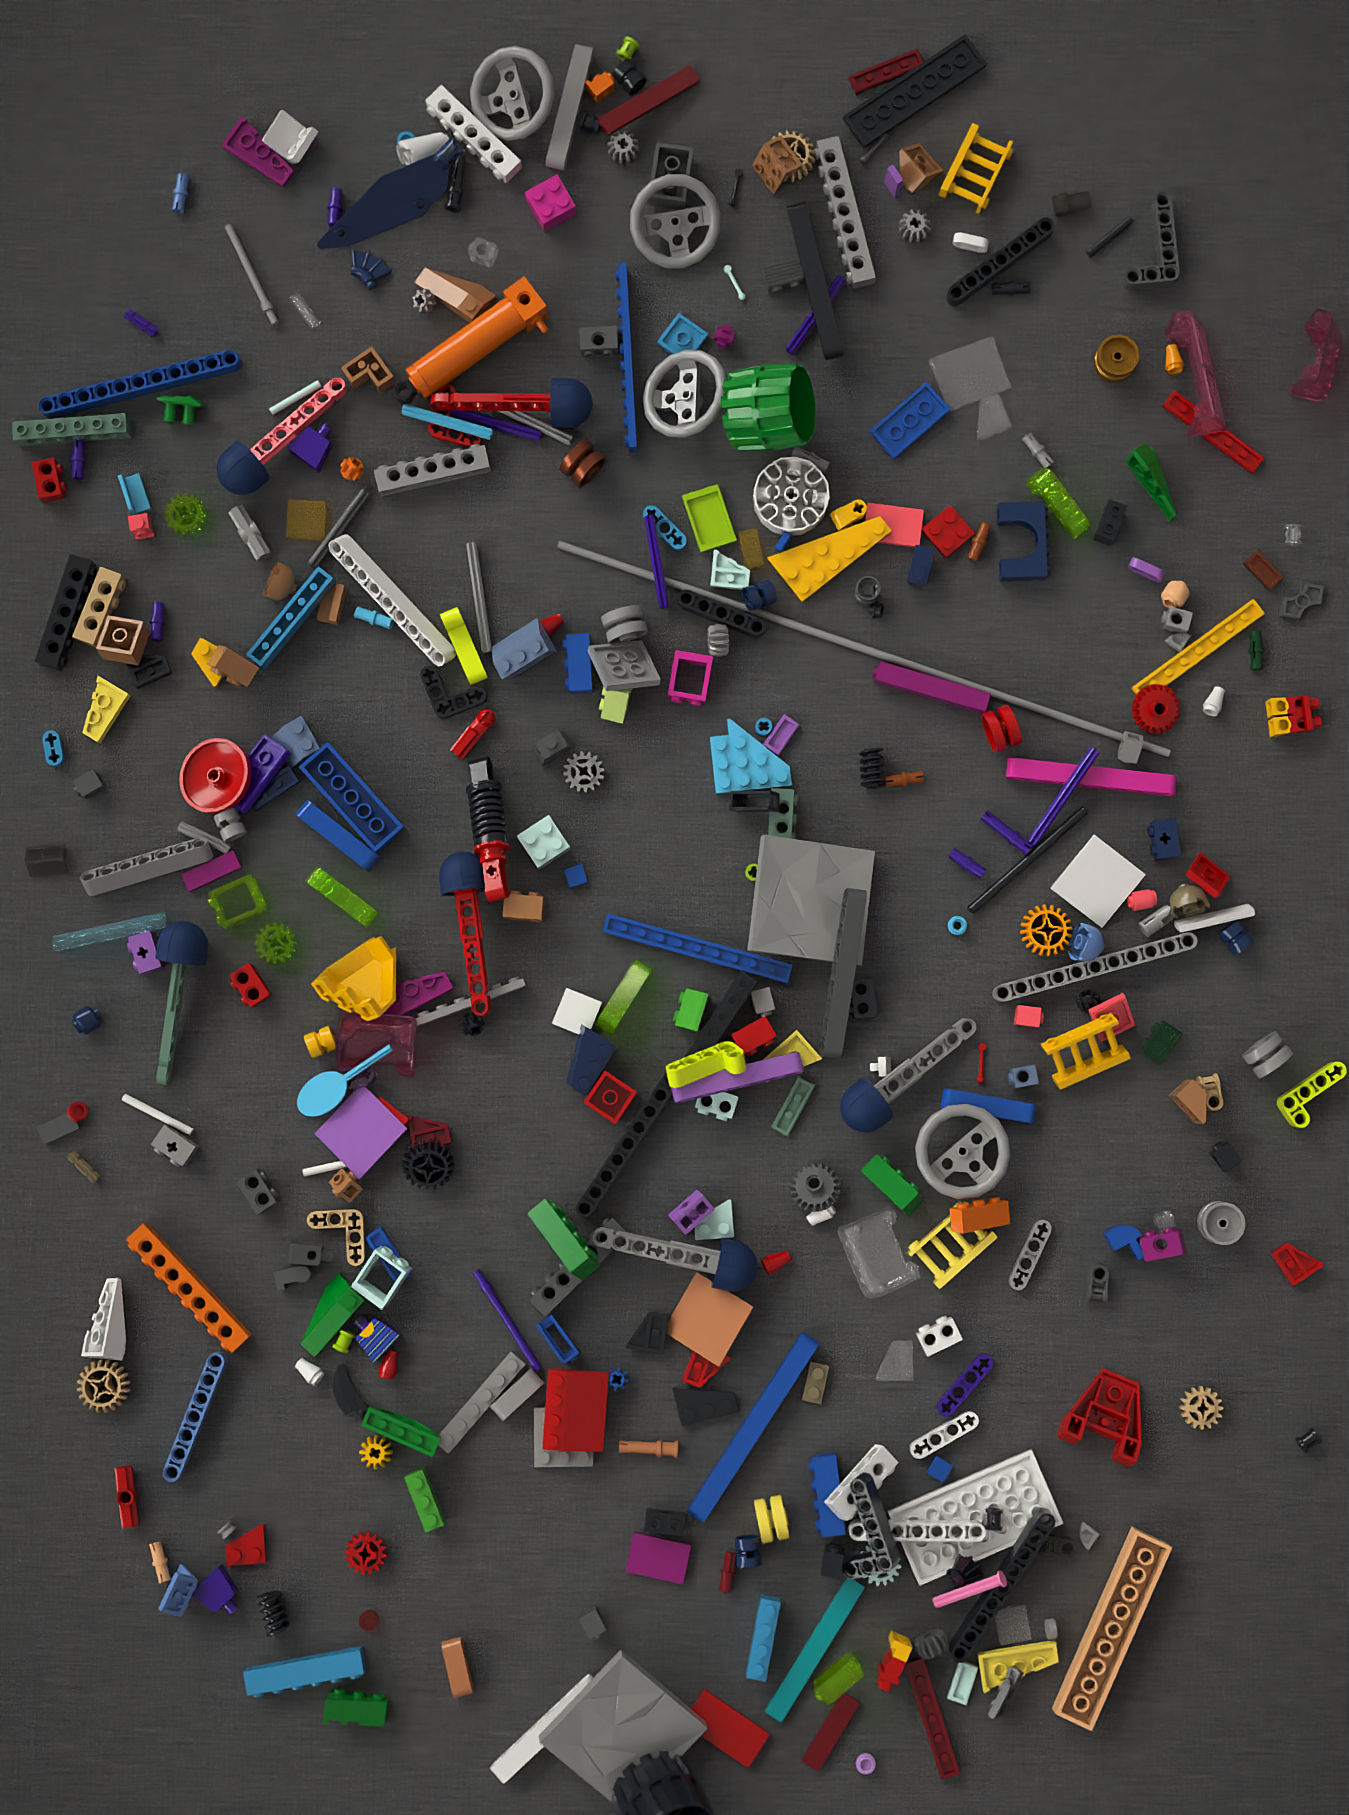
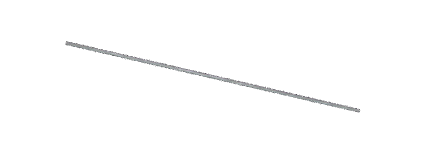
M562 541L558 543L557 548L654 581L653 572ZM664 577L667 586L682 591H693L763 619L936 678L991 693V697L1119 741L1122 740L1123 733L761 609L749 611L743 603ZM1143 741V749L1166 757L1169 756L1171 750Z

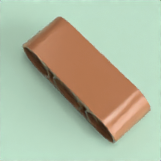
M462 1637L442 1641V1651L453 1697L457 1698L473 1694L474 1687Z

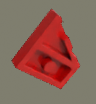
M693 1351L682 1381L700 1388L722 1366L729 1362L731 1357L726 1355L721 1366L718 1367Z
M265 1523L258 1525L225 1546L226 1566L267 1562Z

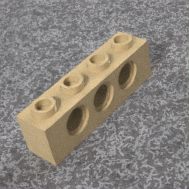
M103 567L99 568L72 637L74 639L97 647L107 616H111L113 609L117 608L119 594L125 589L126 578L122 574ZM107 587H111V592L105 595L104 590ZM104 604V610L97 612L98 606ZM97 622V627L90 630L91 623Z

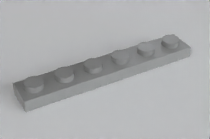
M518 976L508 980L509 984L503 986L501 983L490 987L491 990L488 991L487 995H490V1000L527 987L523 978L519 979ZM465 997L454 1000L455 1004L447 1006L446 1003L437 1006L434 1012L429 1013V1010L418 1014V1018L414 1019L416 1025L422 1026L471 1007L470 998L465 999Z
M511 1351L439 1434L441 1439L438 1445L449 1454L526 1363Z

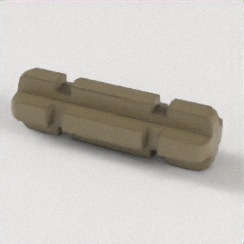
M76 1151L69 1154L67 1159L74 1163V1166L84 1176H88L87 1179L91 1183L99 1180L100 1174L93 1171V1168L83 1158H80Z

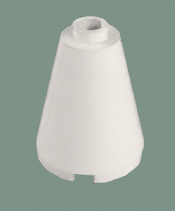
M439 132L401 140L396 145L400 162L409 165L431 156L449 138L446 134Z

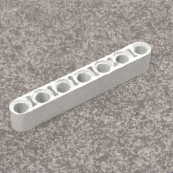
M861 1519L851 1521L848 1526L850 1536L857 1541H868L864 1528L862 1533L858 1535L852 1532L853 1528L857 1525L863 1527ZM888 1520L891 1531L895 1526L902 1527V1532L899 1535L893 1534L895 1541L978 1542L986 1536L984 1526L977 1520ZM935 1526H940L942 1529L938 1535H933L931 1532ZM955 1526L961 1527V1532L958 1535L951 1534V1530ZM975 1526L981 1528V1532L978 1535L971 1534V1530ZM913 1527H922L921 1533L919 1535L912 1534Z
M590 1673L490 1767L491 1771L503 1784L544 1747L540 1744L539 1734L593 1679Z

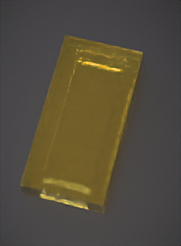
M757 528L739 531L738 535L745 568L763 567L764 562Z

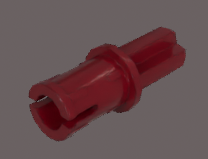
M725 1552L723 1569L720 1570L722 1576L719 1591L731 1593L733 1575H736V1572H734L736 1553Z

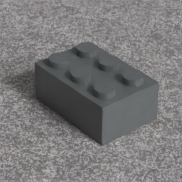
M656 142L651 181L667 174H686L691 177L694 148ZM668 186L657 191L648 200V205L684 209L686 208L689 189L684 186Z

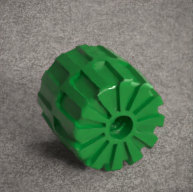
M797 363L766 364L730 371L727 374L728 381L724 380L722 386L726 396H721V407L726 409V414L722 415L724 428L727 429L726 436L734 449L738 451H770L802 446L809 443L810 438L813 436L816 422L815 395L810 376L803 365Z

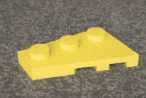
M98 676L96 691L92 695L93 702L91 709L88 711L82 733L101 743L131 695Z

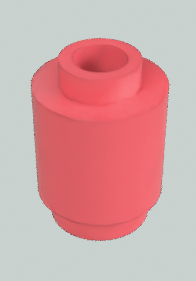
M1149 889L1131 892L1127 897V904L1133 911L1149 909L1157 905V896L1154 890L1150 891Z

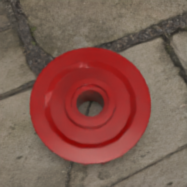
M1152 684L1142 688L1136 694L1132 703V716L1139 728L1148 733H1164L1170 730L1180 717L1181 708L1177 694L1165 685ZM1157 704H1159L1161 707V711L1159 714L1155 712V706Z

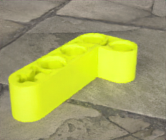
M458 607L441 613V619L470 685L487 679V674Z
M730 1041L719 1043L666 1066L669 1086L672 1088L682 1087L724 1069L732 1074H740L747 1069L743 1050Z
M1330 1062L1279 1096L1277 1106L1292 1127L1304 1128L1309 1124L1310 1116L1303 1107V1104L1346 1075L1347 1069L1343 1063ZM1334 1067L1338 1068L1337 1074L1327 1075L1335 1070ZM1318 1076L1323 1079V1084L1320 1087L1316 1084ZM1302 1087H1305L1307 1089V1095L1305 1097H1302L1300 1094V1089ZM1287 1097L1292 1103L1289 1108H1286L1284 1105V1100ZM1297 1114H1300L1303 1118L1300 1124H1297L1295 1121Z

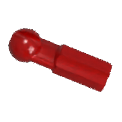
M490 709L481 710L471 725L451 747L450 751L464 760L489 727L495 723V713Z

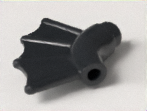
M960 1553L957 1555L953 1567L949 1568L946 1572L947 1577L953 1579L955 1590L966 1586L968 1582L984 1576L980 1571L981 1563L974 1562L973 1556L965 1557Z

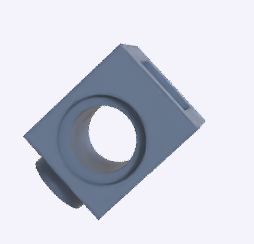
M1035 1065L1013 1068L1008 1073L1009 1084L1013 1085V1088L1039 1084ZM1021 1071L1027 1074L1025 1082L1018 1080V1073Z

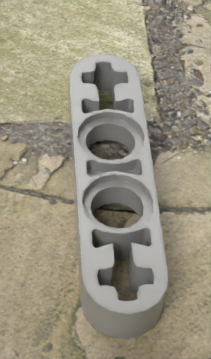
M1037 1220L1028 1235L1008 1280L1010 1287L1015 1290L1024 1289L1030 1279L1052 1230L1048 1221ZM1045 1223L1047 1231L1041 1233L1040 1237H1044L1043 1241H1041L1039 1238L1033 1237V1234L1038 1235L1040 1231L1037 1228L1038 1225ZM1036 1240L1039 1243V1249L1033 1252L1029 1249V1243ZM1024 1258H1028L1031 1261V1266L1028 1269L1021 1267L1020 1263ZM1017 1269H1019L1022 1272L1027 1273V1275L1025 1276L1022 1274L1020 1280L1023 1281L1022 1285L1018 1284L1016 1287L1014 1286L1015 1282L1013 1281V1279L1019 1277L1020 1273L1016 1272Z

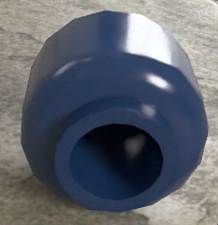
M85 1006L73 1014L71 1022L79 1034H89L101 1025L99 1019L102 1016L96 1008L92 1010L91 1007Z

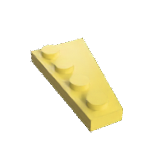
M1055 1640L977 1652L984 1693L990 1691L995 1686L999 1685L1000 1687L1005 1682V1679H1007L1006 1672L1011 1666L1015 1665L1023 1671L1022 1677H1024L1025 1674L1031 1671L1036 1672L1059 1662Z

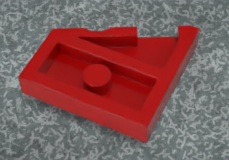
M1287 1242L1270 1252L1292 1286H1295L1325 1266L1322 1262Z

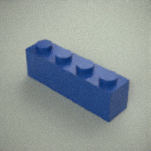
M833 1452L812 1455V1460L809 1461L810 1473L814 1472L815 1479L811 1480L812 1492H816L817 1500H813L814 1511L819 1514V1520H816L817 1532H821L822 1537L845 1535L844 1520L839 1519L824 1503L840 1485L836 1454Z

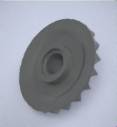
M823 1163L807 1164L804 1167H800L794 1173L793 1179H791V1196L794 1202L806 1211L819 1212L826 1210L839 1197L841 1190L839 1177L830 1166L828 1167ZM812 1183H819L817 1188H810Z

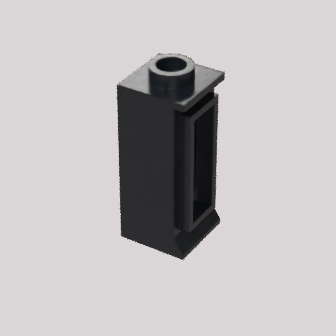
M770 790L731 791L729 810L739 813L779 812L780 793ZM746 798H770L769 806L745 807Z

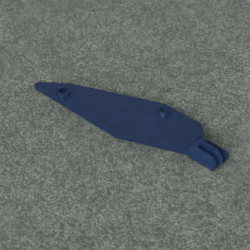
M451 137L435 154L380 176L317 242V247L319 249L345 247L422 216L447 190L449 167L465 150L457 142H454L455 140ZM343 229L344 232L342 234H338V230Z

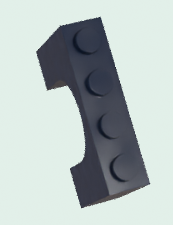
M1045 501L998 503L997 526H1023L1032 532L1036 542L1035 551L1025 558H1008L999 561V582L1045 580L1047 575H1050V563H1047L1050 547L1049 544L1046 545V537H1049V527L1045 525V519H1048V507H1045Z

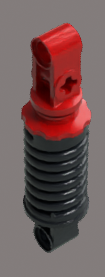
M484 757L469 762L472 783L466 787V793L470 807L474 854L481 857L479 861L480 865L483 866L485 895L489 902L509 898L505 870L507 858L504 853L510 850V845L507 842L508 836L506 834L507 829L505 828L506 822L504 821L502 794L500 793L502 784L494 780L493 764L490 757Z

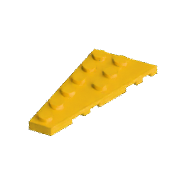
M879 516L767 557V559L803 603L889 535L892 530Z

